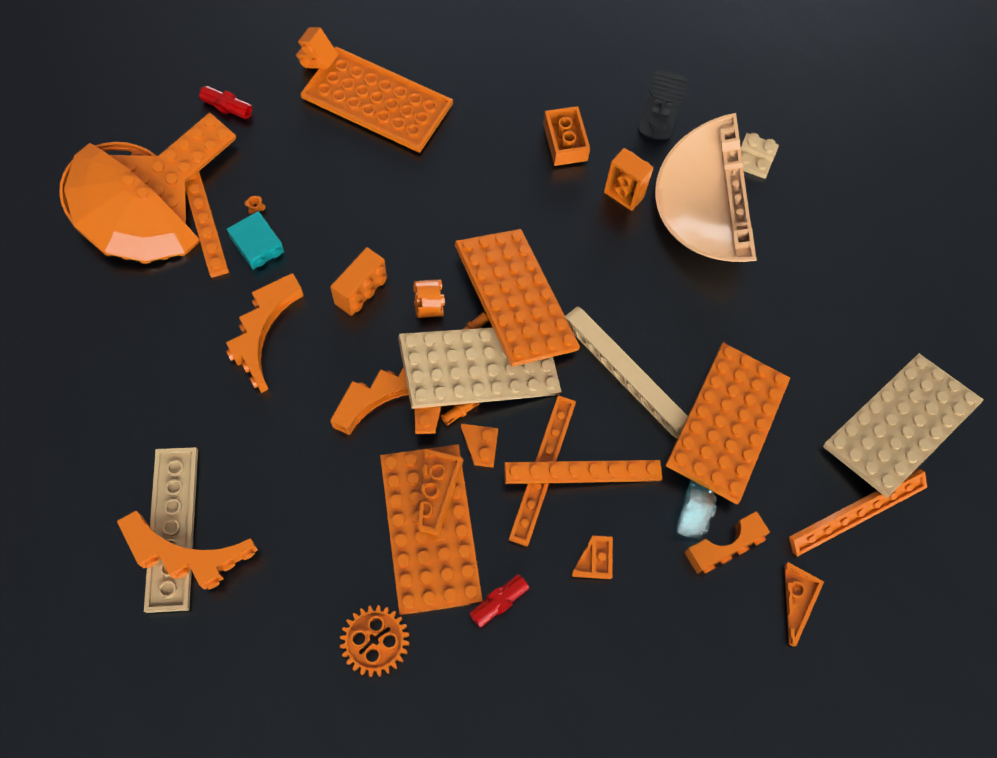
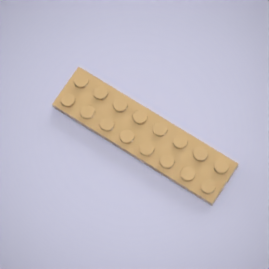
M196 447L156 449L150 528L169 543L193 549L198 449ZM161 559L158 560L159 562L155 566L147 568L144 612L189 611L192 570L183 578L173 579L168 575Z

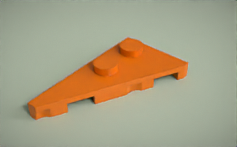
M787 562L784 568L789 645L795 647L824 581Z

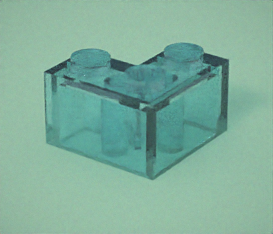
M690 481L684 497V507L677 523V533L697 540H701L703 533L707 534L710 526L708 520L710 517H714L717 507L715 505L716 496H714L713 491L694 481Z

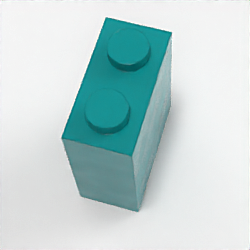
M259 211L227 228L230 239L252 270L263 266L265 262L280 256L284 252L281 241Z

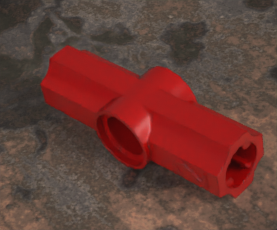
M203 86L200 90V100L215 106L221 113H232L243 119L251 116L252 105L237 99L231 92H220L209 86Z
M518 574L503 587H498L491 592L484 602L469 613L474 622L481 628L496 615H501L513 605L516 599L529 590L527 582Z

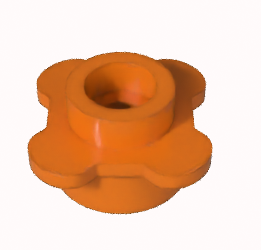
M251 196L245 201L249 214L252 215L258 211L265 210L266 207L262 204L260 196Z

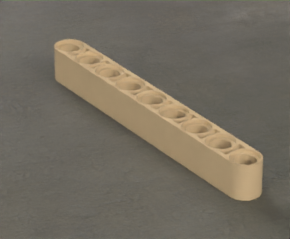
M576 307L569 312L565 318L574 335L672 436L678 438L688 416L583 309Z

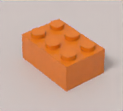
M579 107L545 111L543 125L554 166L588 161L590 146Z
M623 148L611 162L604 193L633 211L645 196L654 167L636 156L633 152Z
M366 247L330 286L334 304L351 316L355 312L360 311L363 303L370 299L379 285L382 286L387 279L384 258Z

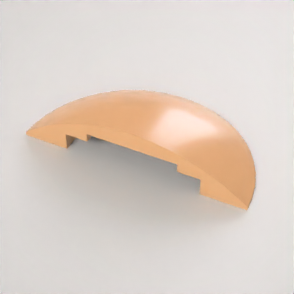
M736 113L715 118L693 129L671 149L658 173L655 198L660 218L665 227L687 248L717 260L730 262L757 261L747 201Z

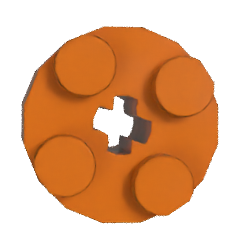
M441 279L414 281V306L418 318L443 316L445 298L444 294H440V290H442Z

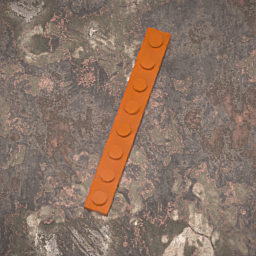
M199 171L185 183V190L211 278L227 274L229 270Z
M558 395L535 462L557 461L576 401ZM549 483L527 484L509 541L528 547Z
M660 460L505 462L504 464L505 484L662 480Z
M920 468L915 470L888 498L879 491H875L791 535L789 539L792 553L799 556L926 489L925 471Z

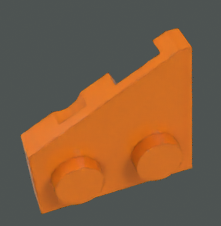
M461 424V431L466 440L473 464L494 468L498 428Z
M592 536L572 572V577L612 579L613 537Z

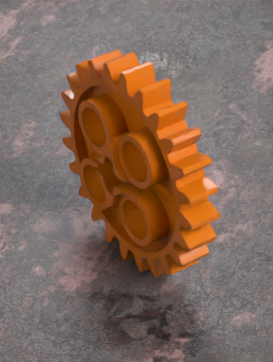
M370 605L366 613L361 608L360 616L353 613L354 621L346 620L350 625L349 628L342 627L346 635L340 636V639L345 641L344 644L340 645V648L347 650L342 656L343 658L350 657L346 663L348 665L355 663L353 670L356 671L360 667L361 675H364L367 670L370 677L373 676L374 671H377L378 676L381 677L382 670L389 674L390 666L397 669L395 662H403L400 655L408 653L403 648V646L410 645L408 641L404 640V638L409 637V633L403 632L407 625H400L403 620L402 617L395 619L396 611L388 614V607L382 612L380 605L377 606L376 611H373ZM379 620L382 622L381 629L377 631L372 630V623ZM387 628H390L389 632L385 633L378 639V645H375L374 643L371 644V638L373 636L375 638H378ZM359 634L365 636V642L361 645L354 643L355 637ZM394 637L396 639L395 645L386 647L384 645L385 639ZM370 645L363 654L359 653L360 650ZM371 651L379 653L378 659L374 662L367 660V656Z

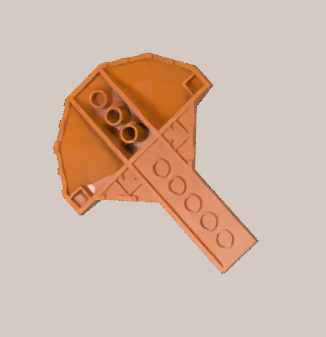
M209 112L159 156L108 155L95 145L87 144L74 155L64 188L74 228L107 256L113 255L126 260L132 259L144 264L159 259L166 260L169 257L178 255L185 256L200 242V239L186 225L185 183L236 140V135Z

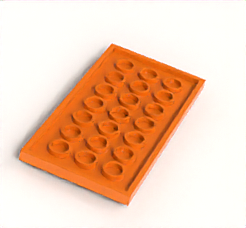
M335 47L334 49L338 56L328 69H318L300 93L301 98L420 153L453 105V99L341 48Z
M521 229L457 240L455 242L457 252L511 367L579 350L580 345Z
M723 342L665 466L738 504L748 484L790 377Z
M459 444L429 448V450L461 457ZM425 449L380 455L400 615L483 602L462 468L439 536L419 531L418 529Z

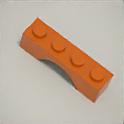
M757 511L741 519L735 525L736 536L732 544L719 546L704 539L684 552L697 574L702 571L706 574L716 568L714 566L716 563L721 562L725 564L733 559L731 555L736 552L741 555L749 550V545L754 543L757 546L766 541L765 536L770 531Z

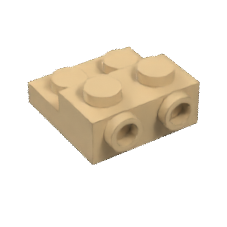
M746 133L741 145L743 171L765 179L779 145L773 139L765 140L759 138V135L756 133Z

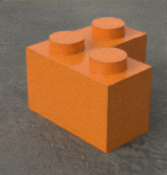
M309 27L298 41L301 49L296 56L304 68L328 69L338 56V53L321 27Z

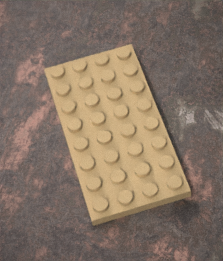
M493 328L405 333L398 336L411 409L554 396L561 393L553 357L511 367Z
M919 353L825 442L823 447L888 498L984 399Z

